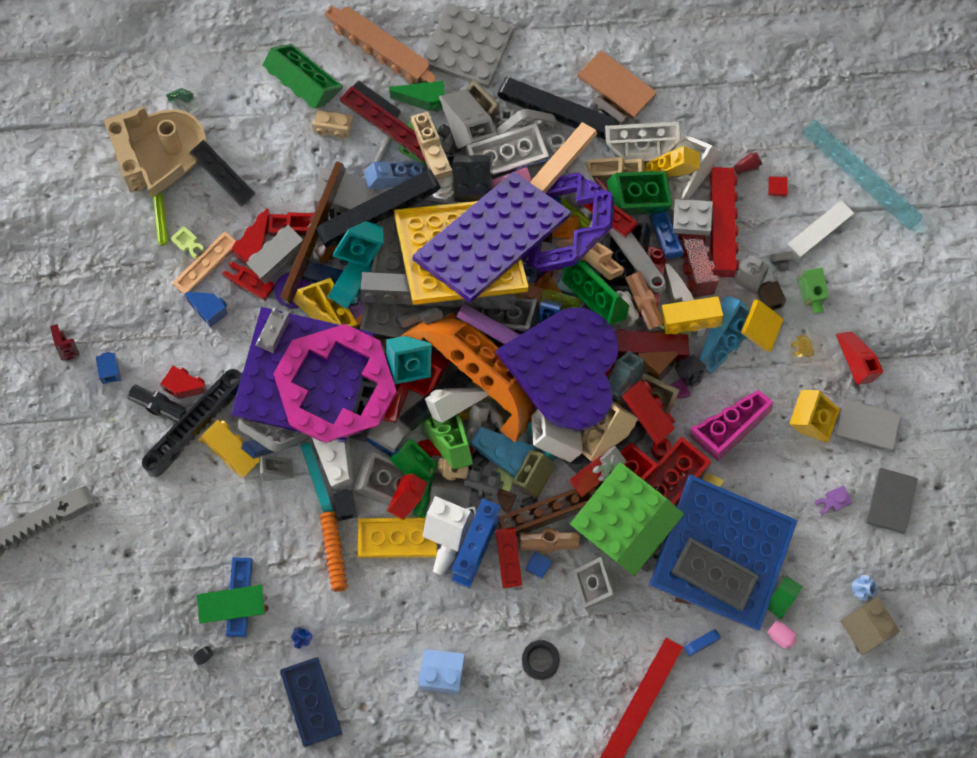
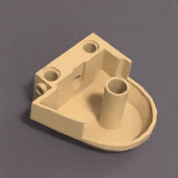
M141 107L104 119L129 192H138L148 187L151 198L192 169L198 162L189 154L190 151L203 139L207 142L202 124L196 117L182 110H161L147 115L145 107Z

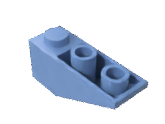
M373 162L364 174L368 189H386L395 187L423 173L424 169L422 163Z

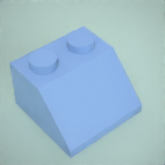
M424 649L419 690L460 694L464 654Z

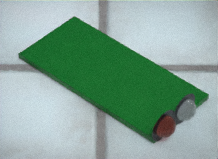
M262 585L196 594L200 624L263 615L269 610V606L264 604L268 596L263 594Z

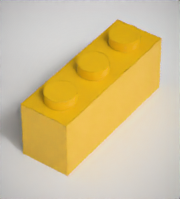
M717 296L662 305L661 318L664 322L665 334H678L684 331H697L699 329L722 326L723 312Z

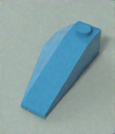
M728 295L725 296L720 304L723 312L722 326L710 328L699 358L705 364L706 371L711 374L747 338L741 331L750 308L741 300Z

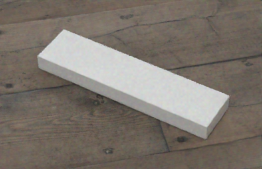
M841 200L790 241L787 247L793 251V254L798 259L802 258L850 219L854 212Z

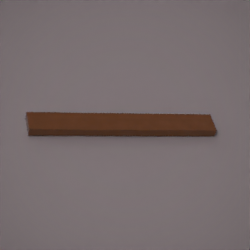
M336 161L280 296L285 304H292L319 238L316 229L319 225L325 223L346 169L341 162Z

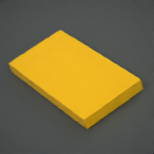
M358 518V558H431L437 556V543L422 536L426 518H405L404 520L399 518Z

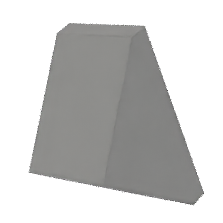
M271 455L261 456L260 474L263 481L292 479V459Z

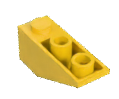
M682 146L646 162L645 170L666 171L667 178L688 175L700 169V152Z

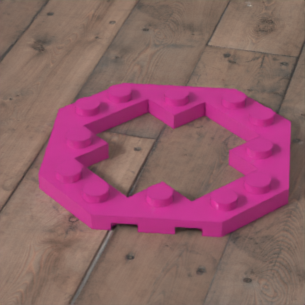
M346 324L292 340L274 372L290 427L324 444L341 437L345 438L358 434L363 430L379 427L397 393L380 340ZM338 343L369 358L362 372V377L378 385L361 416L343 408L335 423L331 424L301 409L309 392L294 384L293 381L310 351L328 359L334 346Z

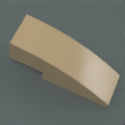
M623 157L590 159L586 161V170L593 179L599 177L602 181H607L614 173L645 172V163L642 158L624 160Z

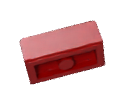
M601 456L574 475L569 481L581 498L603 482L598 480L602 474L601 471L593 473L594 467L602 465L599 460Z

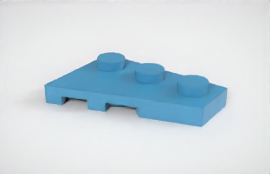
M482 427L477 430L469 443L470 446L512 478H515L529 451L536 449L533 445L519 440L514 442L505 435Z

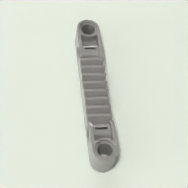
M88 487L77 488L1 528L0 557L4 554L5 548L10 550V544L16 547L17 540L24 543L25 536L31 539V533L34 532L36 535H39V529L46 531V525L52 528L53 521L60 524V519L69 521L94 508L96 503ZM66 506L67 511L63 512V507Z

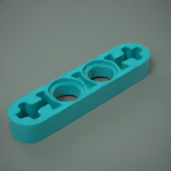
M310 442L302 444L300 446L323 513L333 512Z

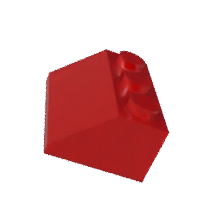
M640 379L624 390L622 397L657 445L675 429L673 423L676 421L669 412L666 414L663 411L662 407L664 405L658 397L654 398L650 393L653 389L648 382L645 381L643 383Z

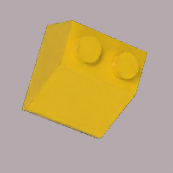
M801 390L789 424L801 434L829 443L840 408L820 390Z

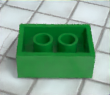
M666 171L614 173L607 180L608 191L614 197V205L627 215L666 212L673 206Z

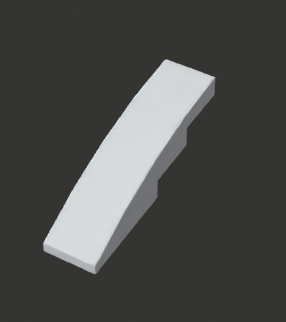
M665 264L664 276L671 303L694 300L680 276L669 264ZM706 329L695 331L696 337L703 336Z

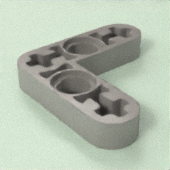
M523 109L495 130L497 135L536 123L539 130L548 131L557 126V121L553 114Z
M240 418L237 426L240 431L274 452L283 451L307 440L309 437L304 433H297L288 429H281L275 432L265 424Z

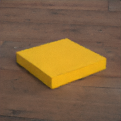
M754 300L741 333L764 351L771 352L784 319L760 300Z

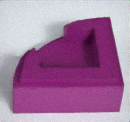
M682 379L670 384V386L680 390L677 398L683 399L691 396Z

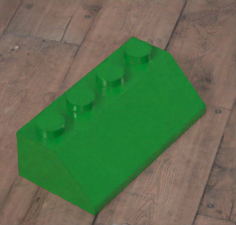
M291 43L271 47L262 64L269 74L276 76L283 85L288 86L296 96L304 99L307 105L314 109L325 106L343 88L342 84Z
M581 259L576 265L565 267L562 281L593 312L602 316L610 325L626 320L630 305L586 262Z

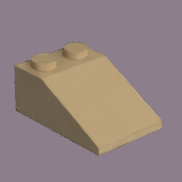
M612 401L605 418L595 427L584 430L581 436L582 454L592 462L599 456L604 455L611 447H614L629 435L631 430L634 429L638 418L622 405Z

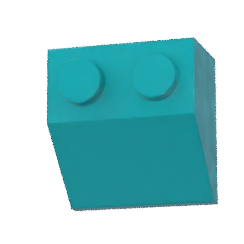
M365 221L348 229L335 249L333 257L368 267L384 243L383 227Z
M407 336L386 340V361L394 384L431 377V343Z

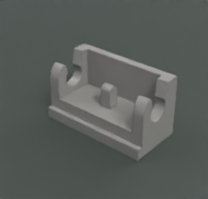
M273 308L255 344L257 347L274 353L290 320L289 312L283 311V313L277 311V308Z

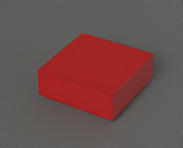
M769 176L768 196L787 197L788 177Z

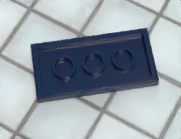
M315 657L280 669L303 747L305 748L342 735L343 733L319 658Z

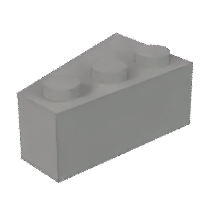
M288 225L280 229L272 240L267 241L258 253L251 255L246 264L266 284L284 272L283 267L289 263L294 264L303 239Z

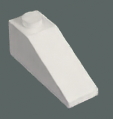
M480 387L439 389L433 391L425 400L432 418L442 423L489 395Z

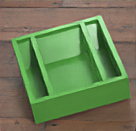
M619 462L570 525L635 577L684 516V513Z

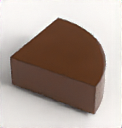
M500 488L497 494L498 503L504 512L510 513L517 495Z

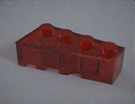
M676 233L684 251L683 256L680 258H683L684 261L682 269L684 275H687L688 281L686 285L692 297L696 298L715 294L719 278L718 275H714V262H709L710 249L709 246H704V243H706L705 235Z

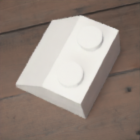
M435 496L426 516L422 536L459 552L475 516L470 510Z

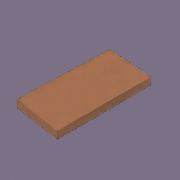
M602 50L578 73V78L600 95H604L619 106L632 119L646 107L657 93Z

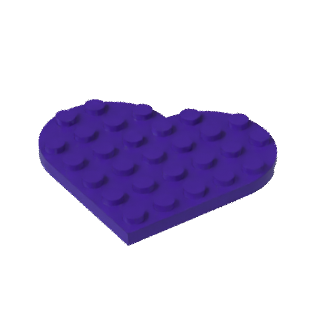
M584 308L562 310L496 350L495 353L539 411L555 426L574 429V431H584L598 425L607 415L612 404V388L605 374L610 370L617 358L618 340L612 326L599 314Z

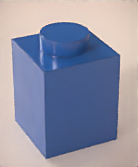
M105 352L100 356H96L99 379L102 384L121 381L116 354Z

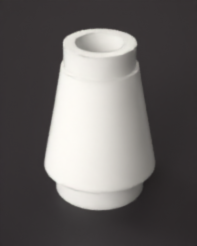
M442 545L441 549H438L433 572L444 576L456 558V551Z

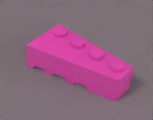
M757 390L739 400L737 404L723 409L721 413L707 418L705 422L691 427L690 437L719 462L772 412L773 402L760 390Z

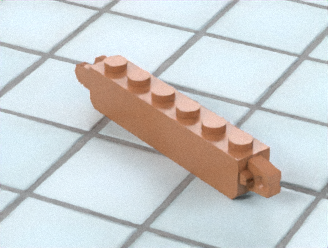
M330 6L326 10L325 17L333 23L334 31L338 35H343L351 44L358 45L367 55L371 54L380 64H385L393 73L404 77L409 84L436 82L435 75L429 71V63L426 59L350 7H344L342 10Z

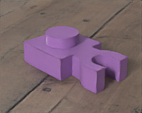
M844 485L826 493L827 499L820 498L814 502L816 506L819 504L825 506V509L820 511L821 515L826 514L830 508L836 512L853 503Z

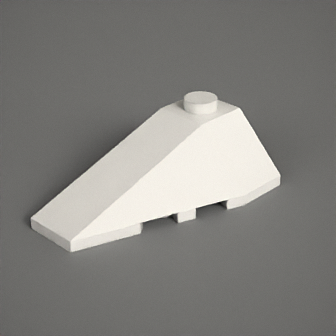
M682 134L675 149L685 146L700 152V169L688 175L670 177L668 185L673 205L670 209L672 210L675 207V199L688 200L711 172L712 167H714L720 156V153L712 145Z

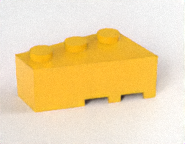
M331 278L297 290L293 302L310 318L338 325L346 324L356 328L357 322L350 310L327 297L334 286Z
M216 420L197 440L201 443L204 442L211 448L210 451L214 455L217 454L229 468L243 478L260 459H253L241 449L242 443L245 441L238 434L234 435L229 431L231 428L225 421L222 420L220 422Z

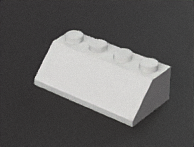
M536 123L466 145V155H492L493 175L549 157Z

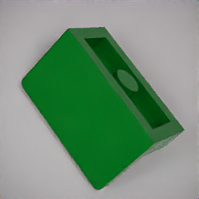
M411 438L404 443L399 452L390 457V461L405 475L414 474L424 481L431 477L438 465Z

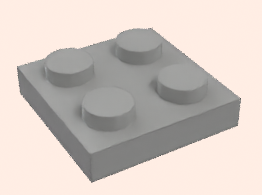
M675 199L673 233L710 236L713 201Z

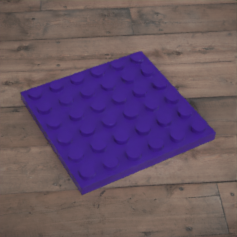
M261 307L231 416L300 432L289 425L274 372L292 340L340 325L289 313L290 320L274 353H271L255 345L273 310ZM359 330V331H361V332H363V333H365V334H367V335H369V336H371V337H374V333H372V332H368V331H364V330ZM338 343L334 346L328 359L310 351L293 381L294 384L309 392L301 409L331 424L335 423L343 408L353 412L361 381L363 380L362 372L368 358ZM347 437L335 439V441L346 443Z

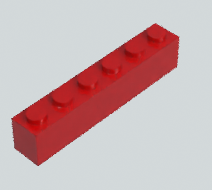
M712 167L710 172V201H713L711 277H734L735 272L739 270V260H736V254L739 252V243L736 242L735 236H738L739 231L738 225H735V219H738V208H735V202L738 201V191H735L738 176L734 174V168Z

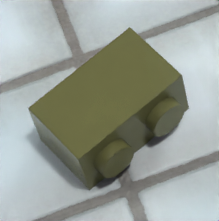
M530 450L512 484L524 495L538 498L556 465L544 453Z

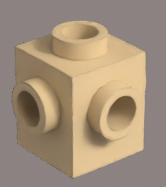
M443 456L438 460V470L445 479H466L468 466L453 469Z

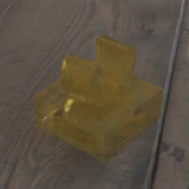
M804 334L796 336L797 341L792 342L791 346H799V350L794 352L793 355L796 357L803 355L807 358L815 356L811 339Z

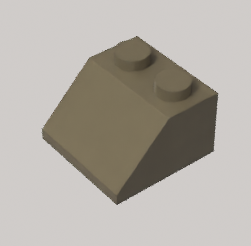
M879 597L861 606L840 621L861 655L888 641L900 632Z

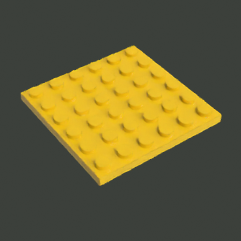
M477 201L394 210V218L413 305L464 299L414 262L412 258L413 254ZM522 260L518 261L478 297L528 292V283Z

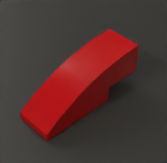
M287 212V214H269V236H276L280 229L288 225L299 236L306 235L314 213Z

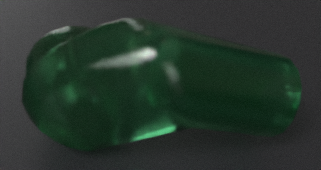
M183 88L166 94L169 103L177 99L187 103L193 100L192 92Z

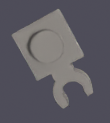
M616 446L611 447L599 459L602 465L594 467L593 473L601 471L602 474L598 480L605 481L619 462L624 465L627 461Z

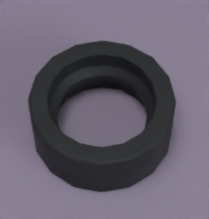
M536 640L525 647L522 654V667L529 677L535 680H546L557 672L560 664V655L552 643L546 640ZM536 649L547 650L553 658L551 667L544 672L534 670L529 664V656Z

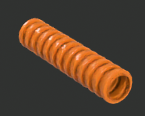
M325 512L319 516L322 520L320 524L323 526L321 531H323L322 537H325L323 543H325L324 549H326L325 555H327L326 561H328L327 566L329 567L331 590L338 592L348 588V584H346L347 578H345L346 572H344L345 566H343L344 560H342L344 557L341 554L343 550L340 548L342 544L339 542L341 538L338 536L340 532L337 530L339 528L336 524L338 520L335 518L337 514L335 512Z

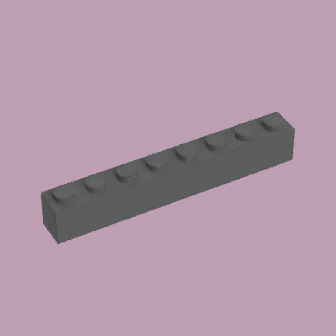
M362 272L361 302L413 305L407 274ZM516 293L477 297L471 303L465 299L416 305L462 307L465 303L472 308L515 310Z

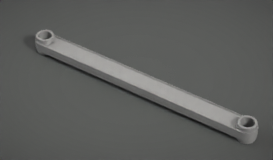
M559 134L553 135L549 140V147L553 154L566 141ZM578 157L565 170L568 175L580 173L587 180L596 183ZM612 228L609 231L610 235L637 272L641 271L648 288L651 289L653 294L663 293L666 288L664 277L632 232L624 238ZM654 283H661L662 285H660V286H654L653 284H654Z

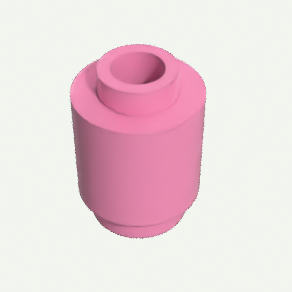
M777 620L767 632L770 635L769 638L783 649H786V647L791 649L798 640L795 638L797 633Z

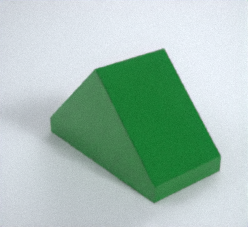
M786 576L770 599L767 610L782 619L803 586Z

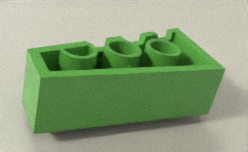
M459 413L442 423L433 419L431 415L421 424L423 433L453 469L464 468L473 464Z

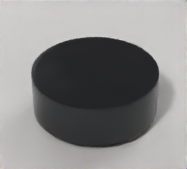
M205 646L194 654L193 660L197 665H202L211 659L214 652L209 646Z

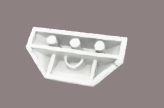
M679 122L605 126L606 145L617 156L623 157L624 160L642 158L643 161H651L669 153L680 141Z

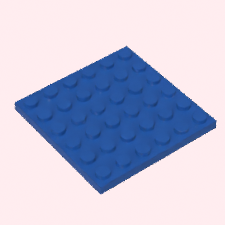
M689 475L677 506L684 513V516L666 537L649 586L753 630L760 631L798 520L693 475ZM689 537L759 575L743 611L731 607L671 573Z

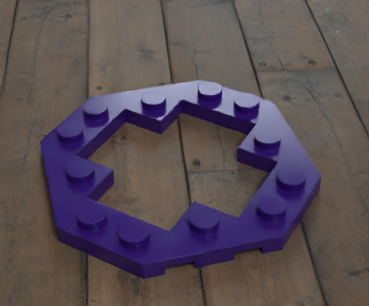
M580 173L559 177L545 194L553 198L577 192L576 202L579 206L593 203L592 227L574 230L573 246L541 252L542 242H540L521 260L539 273L576 265L613 228L614 197L612 193L603 190L598 184L587 180Z

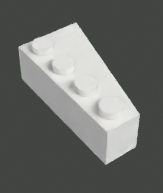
M312 438L331 487L338 491L354 484L348 438L346 443L333 440L326 444Z

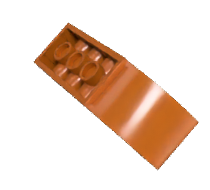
M443 317L429 324L421 321L402 335L421 341L427 340L445 358L452 361L460 371L468 375L475 384L484 389L490 397L500 403L505 410L509 411L512 415L500 429L506 437L516 442L528 429V423L532 422L531 415L534 414V403L495 353L498 347L478 329L466 322Z

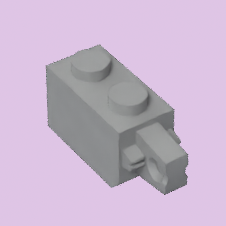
M750 255L747 260L743 259L738 268L736 284L757 294L770 266L760 258L758 259V257Z

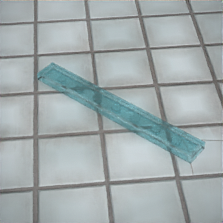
M816 119L802 130V134L908 230L922 219V214Z

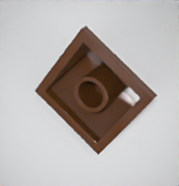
M677 351L638 353L635 369L640 374H647L662 381L673 369L677 358Z

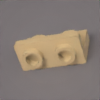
M317 110L315 121L312 123L313 132L322 136L332 135L340 139L344 137L349 138L353 115Z

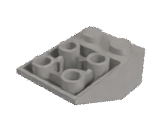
M468 90L439 96L458 149L497 136L491 117Z

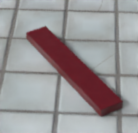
M351 86L340 98L341 103L426 163L413 129Z

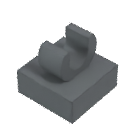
M793 251L771 254V262L778 261L779 270L789 269L787 260L794 259Z

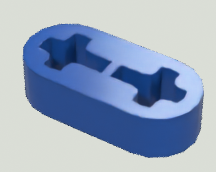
M714 629L687 644L684 649L688 656H692L720 640L721 636Z

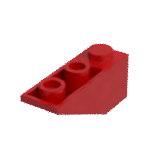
M268 208L258 214L255 223L252 226H248L244 236L240 240L238 239L232 246L234 257L246 266H248L246 263L249 261L250 256L258 253L266 243L270 214Z
M853 331L836 334L856 385L872 383L884 373L877 355Z

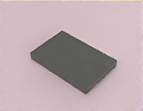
M879 468L866 523L905 534L918 478Z

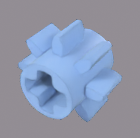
M861 575V578L854 580L852 591L855 596L859 597V600L865 601L874 597L877 593L875 580L871 579V576Z

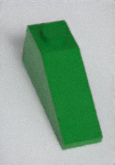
M443 81L389 87L390 99L428 111H440L443 109L439 96L445 95Z

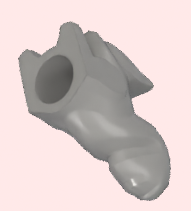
M480 400L471 406L469 423L465 433L468 443H470L477 430L486 422L492 406L491 401L485 402Z

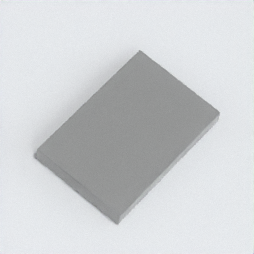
M844 399L835 437L892 451L901 414Z

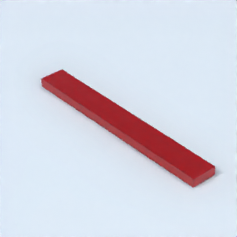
M667 637L664 639L600 758H623L683 646Z

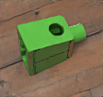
M823 267L804 271L797 278L804 305H812L814 314L824 313L823 302L829 298Z

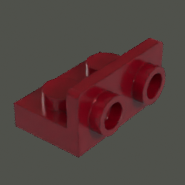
M58 324L50 326L60 359L68 361L79 356L80 354L74 339L67 340L64 330H60Z

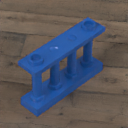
M482 498L451 571L454 572L452 582L470 589L497 527L500 505Z

